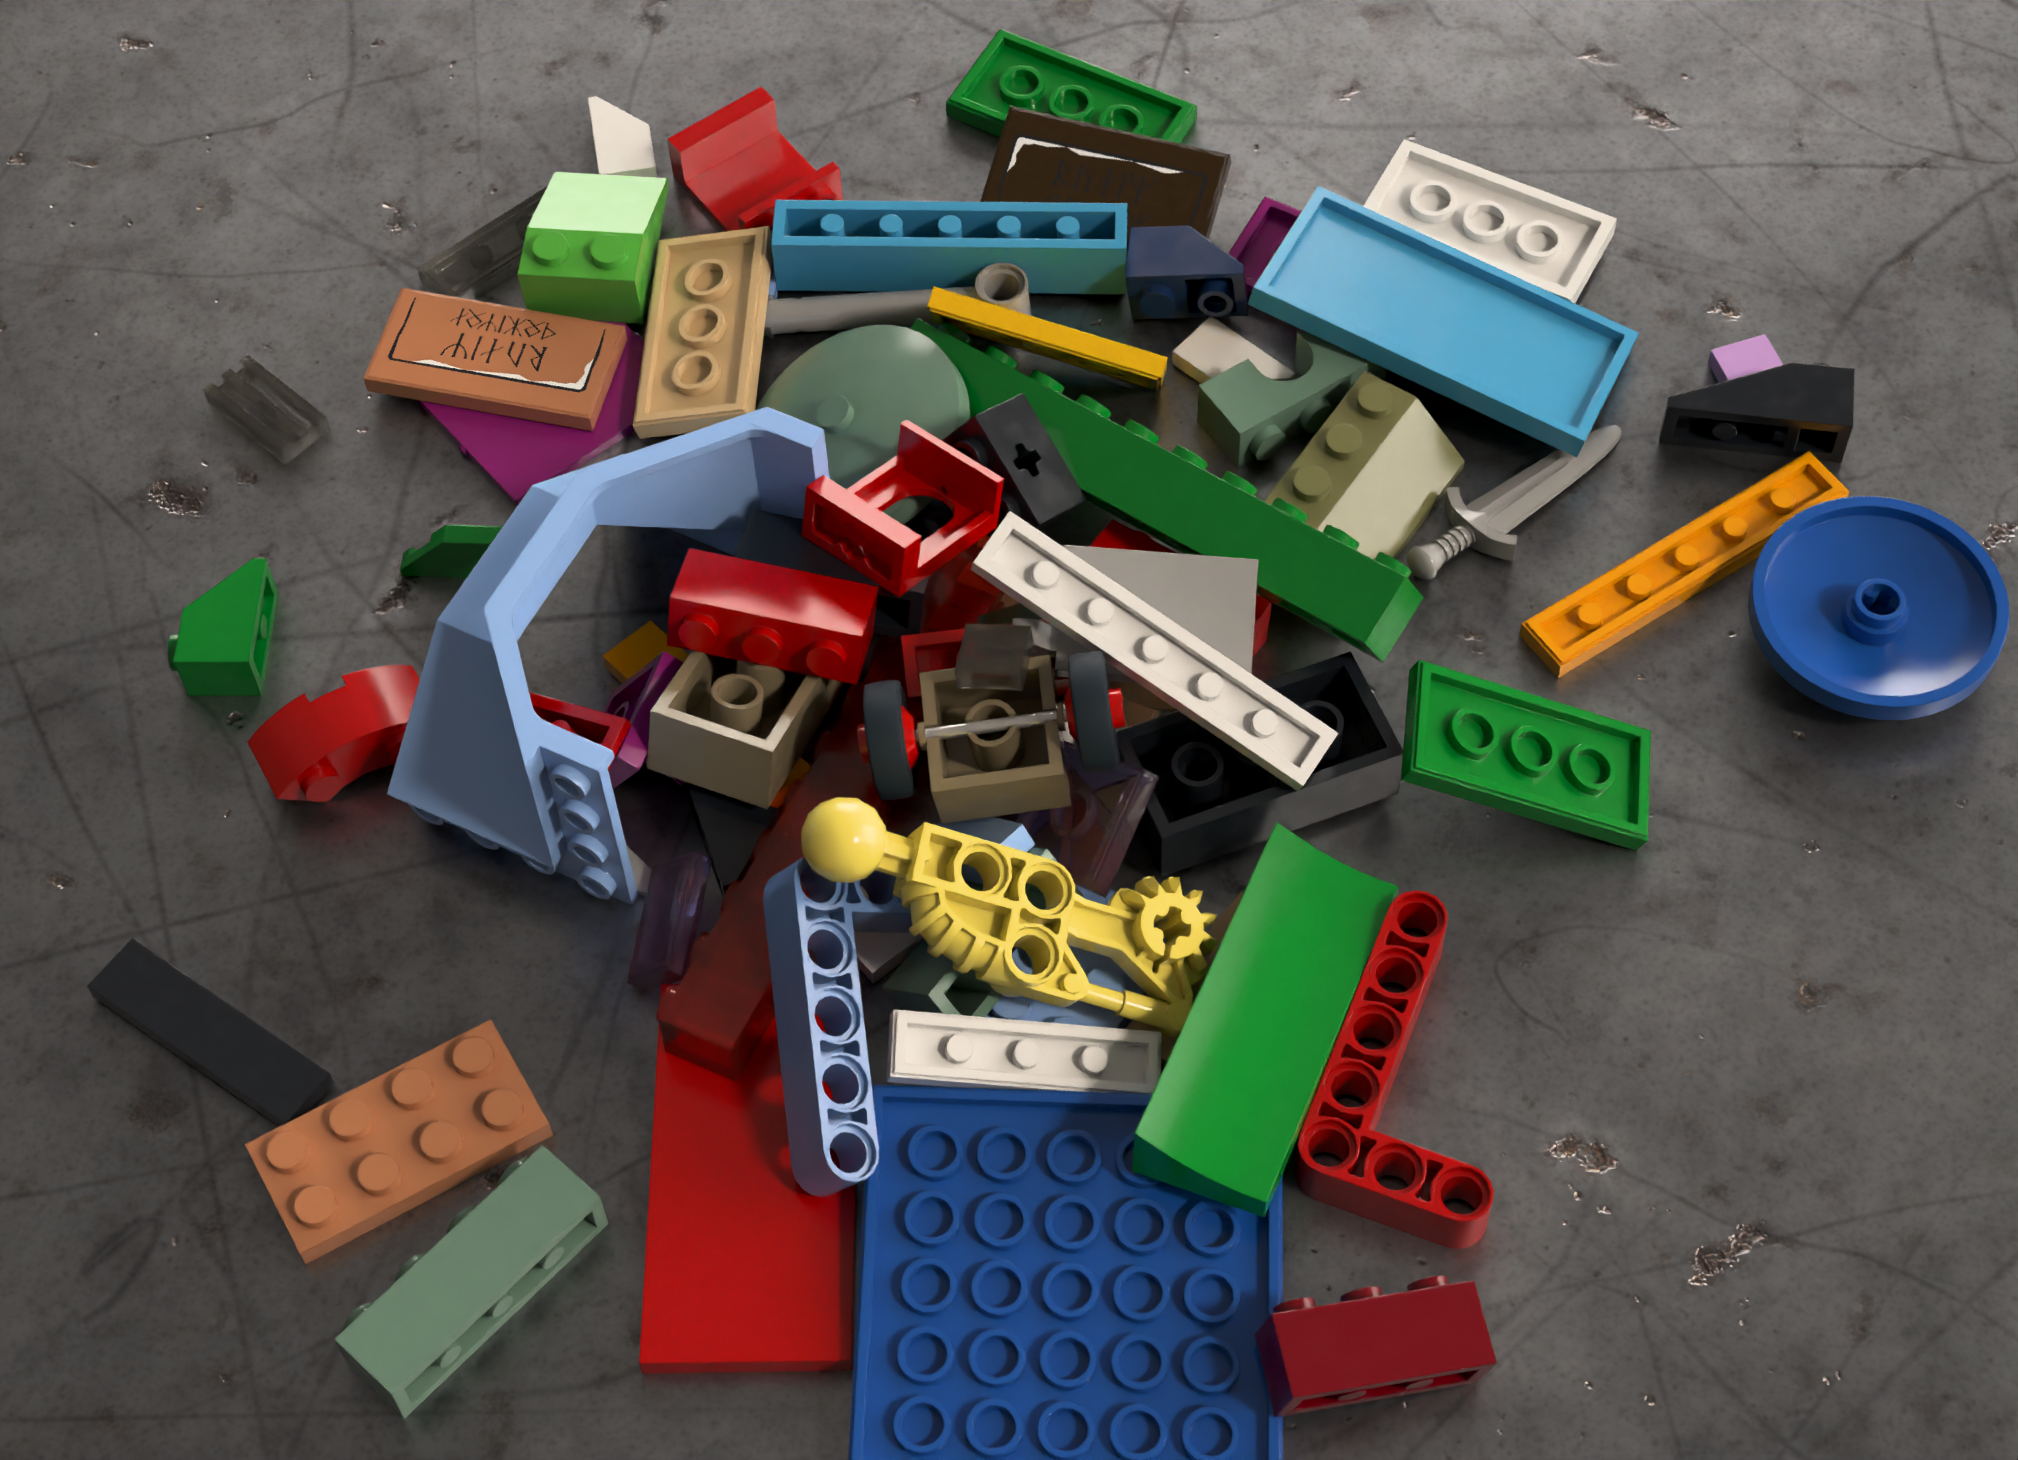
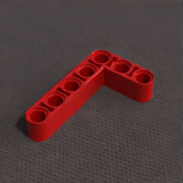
M1414 890L1404 892L1396 897L1387 911L1301 1129L1294 1175L1297 1185L1302 1192L1316 1201L1447 1248L1462 1249L1471 1247L1480 1241L1486 1231L1494 1195L1490 1179L1483 1171L1473 1165L1375 1131L1441 959L1448 921L1445 905L1438 897L1429 892ZM1411 927L1419 928L1428 935L1413 937L1402 930ZM1388 982L1399 983L1406 987L1407 991L1393 993L1383 989L1380 985ZM1364 1038H1375L1382 1041L1386 1047L1378 1050L1367 1049L1360 1045L1358 1041ZM1345 1094L1355 1095L1362 1099L1365 1104L1360 1107L1350 1108L1339 1104L1335 1098ZM1328 1152L1340 1157L1343 1162L1337 1166L1327 1167L1316 1163L1312 1156L1317 1153ZM1387 1175L1398 1176L1409 1186L1402 1190H1389L1381 1186L1377 1179ZM1454 1198L1462 1199L1470 1203L1475 1211L1464 1215L1457 1214L1448 1210L1443 1202Z

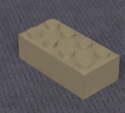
M691 651L650 711L647 769L768 809L846 682Z

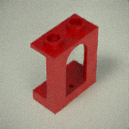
M906 419L900 423L897 455L848 489L843 488L824 475L806 486L802 536L897 597H900L997 528L1004 478ZM922 495L943 501L951 509L954 517L945 526L921 542L922 536L883 513V511L908 496Z

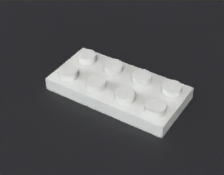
M1405 139L1363 205L1374 212L1573 303H1576L1613 237L1617 218Z

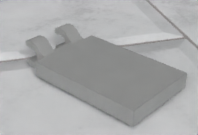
M1064 545V548L1252 674L1258 559ZM1013 618L1010 655L1023 657L1050 655V657L1055 658V677L1069 678V656L1090 652V650L1050 623L1047 624L1028 618ZM1106 662L1109 681L1137 683Z

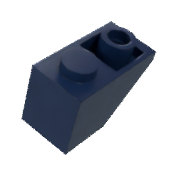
M1189 225L1131 227L1125 282L1132 319L1249 315L1244 265Z

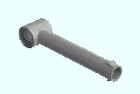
M995 263L985 267L977 275L975 286L941 288L1032 316L1026 273L1020 267L1011 263ZM932 289L812 296L800 299H773V295H770L767 302L764 335L774 339V334L797 333L800 331L851 330L871 325L912 326L917 318L928 324H936L927 307Z

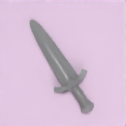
M1608 425L1590 432L1578 457L1558 449L1466 506L1462 501L1459 487H1447L1445 508L1453 528L1429 544L1411 548L1407 556V562L1412 573L1423 580L1433 579L1444 562H1447L1469 546L1481 553L1514 561L1518 535L1507 533L1560 494L1604 458L1620 440L1621 428L1617 425Z

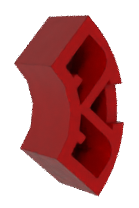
M385 665L342 675L345 686L328 692L309 702L304 693L266 720L247 743L276 799L329 802L345 785L365 773L388 765H395L420 681L413 666Z

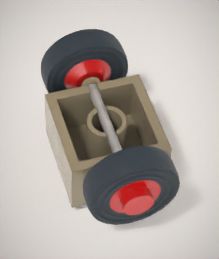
M1101 651L1083 652L1069 656L1068 674L1070 686L1064 695L1066 709L1063 708L1062 703H1059L1058 688L1050 655L919 673L924 722L917 723V727L914 717L908 712L904 690L899 680L878 681L865 685L863 692L864 724L857 725L858 744L862 763H870L875 788L880 799L896 800L915 795L917 787L916 761L919 757L920 743L921 750H927L931 793L942 824L1072 806L1063 731H1066L1065 722H1068L1070 735L1078 742L1081 763L1085 771L1097 772L1118 767L1119 751L1116 728L1126 727L1121 688L1110 689L1105 656H1103Z

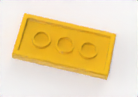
M933 286L927 307L938 325L945 321L959 328L964 333L1155 391L1161 389L1167 370L1168 357Z

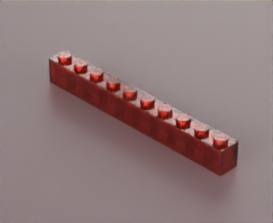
M985 535L936 570L934 592L922 633L980 627L978 616L1005 607V603L1000 601L1004 592L970 570L974 560L991 536ZM885 635L880 638L872 654L870 671L862 684L857 683V685L853 684L850 687L843 702L842 717L833 732L826 730L820 736L813 752V765L804 780L796 779L789 787L782 806V816L773 831L766 829L758 838L752 854V865L742 881H733L727 889L721 904V916L711 933L703 932L696 940L689 957V969L679 986L672 984L663 994L657 1009L656 1020L660 1024L665 1052L737 1082L775 1017L763 905V893L766 883L776 873L803 857L801 843L802 827L808 814L821 802L834 798H858L875 808L886 826L902 800L880 799L875 788L870 763H862L857 735V725L864 724V686L872 682L899 680L904 690L908 712L914 717L916 727L917 723L924 722L922 701H908L901 638ZM920 743L919 757L916 761V774L927 757V750L922 751ZM800 883L802 891L809 899H811L809 891L802 883ZM807 948L810 957L812 951L809 948Z

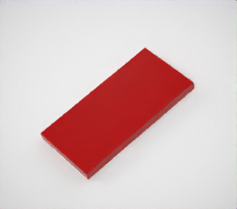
M772 983L661 984L639 1356L642 1374L853 1371L858 1183L832 1195L820 1197L811 1195L802 1189L794 1178L790 1159ZM815 1014L817 1025L825 1032L822 1020ZM822 1080L824 1092L833 1101L831 1089ZM830 1148L831 1159L835 1166L840 1169L839 1158L834 1150Z

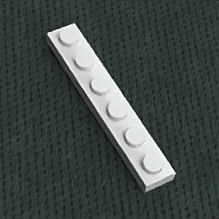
M1011 511L1008 512L972 564L970 570L1088 650L1101 651L1103 656H1105L1106 662L1296 791H1299L1304 786L1338 734V732Z

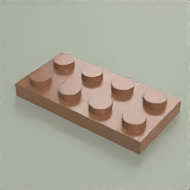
M490 1019L245 1144L306 1265L553 1136L548 1120Z

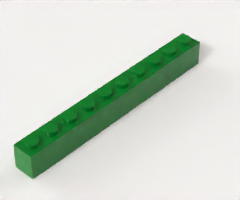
M917 318L910 328L935 342L959 370L968 392L970 419L974 415L1024 393L1085 495L1086 501L1183 554L1258 559L1256 594L1382 663L1424 598L1408 579L1412 571L1397 559L1383 552H1378L1375 559L1357 551L1360 545L1359 542L1344 531L1330 524H1327L1322 532L1305 523L1308 516L1291 503L1278 497L1275 498L1271 505L1255 497L1258 490L1240 476L1230 471H1225L1222 478L1211 474L1205 470L1208 463L1189 449L1176 445L1174 450L1170 452L1157 445L1160 438L1143 425L1131 419L1127 420L1124 427L1111 421L1109 418L1112 413L1099 402L1084 394H1080L1077 401L1062 395L1065 388L1056 380L1036 369L1028 377L1016 370L1019 364L1013 358L991 345H988L984 352L970 346L973 339L954 325L943 321L940 327L936 328Z

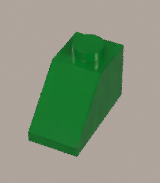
M252 558L182 610L178 634H171L169 638L168 663L171 671L178 672L188 696H262L279 595L266 558Z

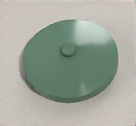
M871 325L854 328L832 336L813 346L799 356L777 377L756 409L769 407L824 429L830 479L845 489H848L897 455L900 423L906 419L940 440H943L970 419V403L967 388L962 375L954 363L927 336L915 330L895 325ZM922 495L908 496L884 510L883 513L904 525L922 511L934 498Z

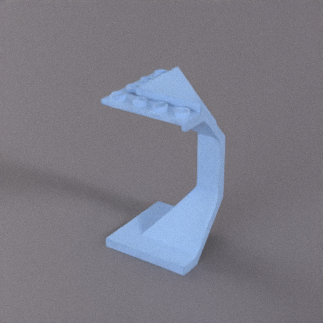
M764 407L532 485L437 619L387 795L409 804L418 816L432 824L442 825L446 822L466 831L471 839L485 848L496 850L500 846L520 855L529 866L541 873L553 874L556 871L576 880L585 891L597 898L606 900L612 896L633 905L638 897V892L608 772V767L615 758L613 750L553 725L536 714L532 707L517 640L597 525L668 528L735 556L752 509L803 519L806 486L822 475L830 479L824 429L772 408Z

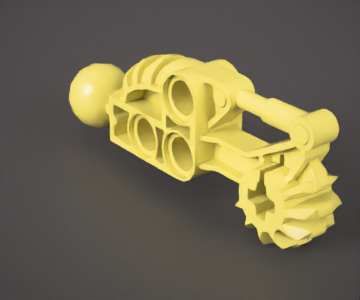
M834 798L821 802L808 814L802 827V854L813 872L830 882L852 883L867 878L874 871L895 876L896 881L892 896L901 898L902 906L910 908L912 926L908 930L913 937L920 933L928 944L927 952L936 958L943 954L953 961V969L965 974L970 969L976 971L975 976L978 980L988 983L996 992L1006 997L1023 996L1058 1007H1067L1080 1001L1115 1011L1117 1016L1155 1026L1161 1032V1035L1167 1038H1177L1193 1006L1191 985L1198 982L1206 974L1208 964L1203 955H1208L1215 951L1219 941L1204 931L1205 928L1215 923L1217 914L1208 912L1200 914L1196 906L1201 901L1203 891L1193 890L1182 896L1180 877H1169L1161 884L1157 882L1154 876L1144 877L1135 883L1134 890L1121 888L1112 895L1107 905L1087 900L1076 894L1071 874L1063 865L1051 859L924 822L907 837L887 832L886 826L875 808L858 798ZM962 865H969L976 869L983 881V891H976L964 882L961 874ZM1026 883L1038 887L1043 893L1046 900L1045 910H1040L1029 902L1025 893ZM1069 946L1110 957L1148 996L1128 990L1119 992L1089 983L1085 972ZM1013 947L1024 950L1030 956L1033 964L1031 975L1020 971L1014 964L1012 959Z

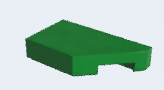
M444 525L431 534L429 543L420 549L412 547L403 553L400 566L401 576L467 578L503 526Z

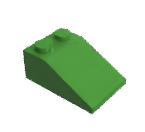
M554 172L527 226L517 275L526 309L592 321L644 324L669 187L668 179Z

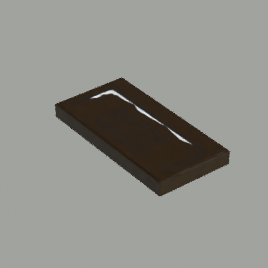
M1010 106L980 202L1127 203V250L1131 227L1189 225L1209 240L1231 166V156L1226 153Z

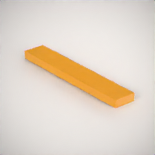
M1808 451L1521 623L1519 636L1553 674L1560 678L1758 558L1766 542L1774 532L1796 514L1826 501L1846 498L1850 491Z

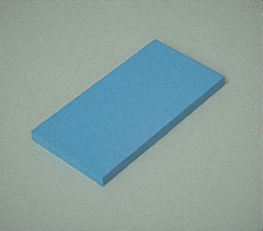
M1320 186L1316 188L1256 282L1248 305L1574 457H1578L1639 335L1638 332Z

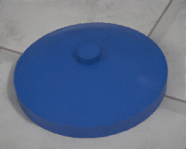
M1854 496L1826 501L1809 507L1787 520L1774 532L1762 549L1754 569L1748 597L1750 623L1758 645L1769 663L1790 685L1807 697L1833 710L1852 716L1876 720H1907L1932 715L1958 704L1971 695L1993 670L2004 646L2010 619L2008 595L2003 579L1988 553L1969 533L1948 518L1923 506L1903 500L1876 496Z

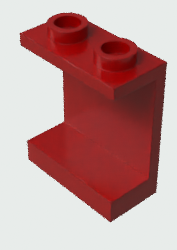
M762 86L667 139L673 177L723 232L769 226L772 232L775 200H843L840 168L834 161L817 171L778 131L775 100Z

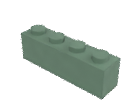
M544 1145L539 1147L528 1159L520 1158L513 1162L501 1175L498 1187L477 1206L470 1205L458 1213L450 1223L446 1235L426 1254L420 1253L413 1256L401 1267L396 1275L395 1283L374 1303H364L351 1313L342 1327V1333L334 1339L347 1365L405 1419L609 1224L600 1196Z

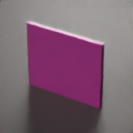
M598 321L625 326L627 342L593 431L416 400V402L459 446V451L463 455H467L517 507L532 485L576 470L635 431L633 419L644 342L641 336L633 332L625 323Z

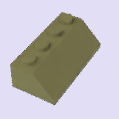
M1364 371L1264 502L1271 505L1276 497L1281 498L1303 511L1308 516L1305 523L1322 532L1326 525L1330 524L1358 541L1360 545L1357 551L1375 559L1378 552H1383L1396 559L1444 495L1447 487L1452 484L1461 472L1465 460L1416 396Z

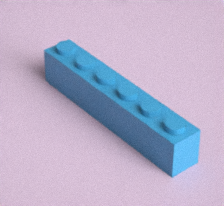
M775 200L771 247L777 290L869 292L933 289V286L938 288L975 286L977 275L985 267L995 263H1011L1020 267L1026 273L1029 293L1126 294L1127 203Z

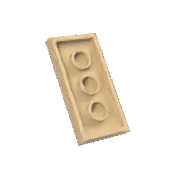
M769 226L658 240L633 419V428L640 439L690 433L755 411L773 259L771 247L772 232Z

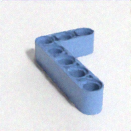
M803 856L768 880L764 887L763 905L791 1167L794 1178L802 1189L811 1195L824 1197L867 1179L874 1173L879 1160V1146L854 931L910 933L908 929L912 926L910 908L902 906L901 898L892 896L896 881L895 876L874 871L867 878L852 883L830 882L813 872ZM800 883H802L809 891L811 899H809L802 891ZM861 886L867 892L869 900L862 893ZM807 948L816 956L818 966L809 957ZM815 1014L822 1020L825 1032L817 1025ZM822 1080L831 1089L833 1101L824 1092ZM830 1148L834 1150L839 1158L840 1169L835 1166L831 1159Z

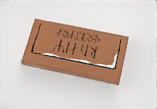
M401 288L363 379L369 392L593 431L626 345L627 334L625 326Z

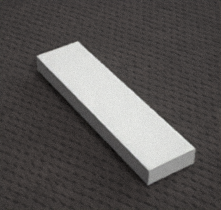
M893 1009L889 1018L886 1082L941 1087L1153 1094L1161 1076V1032Z

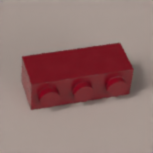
M1439 1275L1412 1282L1406 1287L1407 1291L1383 1295L1381 1287L1372 1286L1345 1293L1340 1297L1341 1302L1316 1306L1314 1298L1305 1297L1276 1305L1273 1308V1313L1255 1333L1275 1417L1476 1383L1497 1364L1475 1281L1450 1284L1447 1276Z

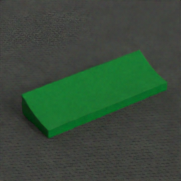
M1276 822L1135 1131L1133 1172L1265 1217L1311 1107L1387 911L1397 897L1399 886L1372 877L1330 857Z

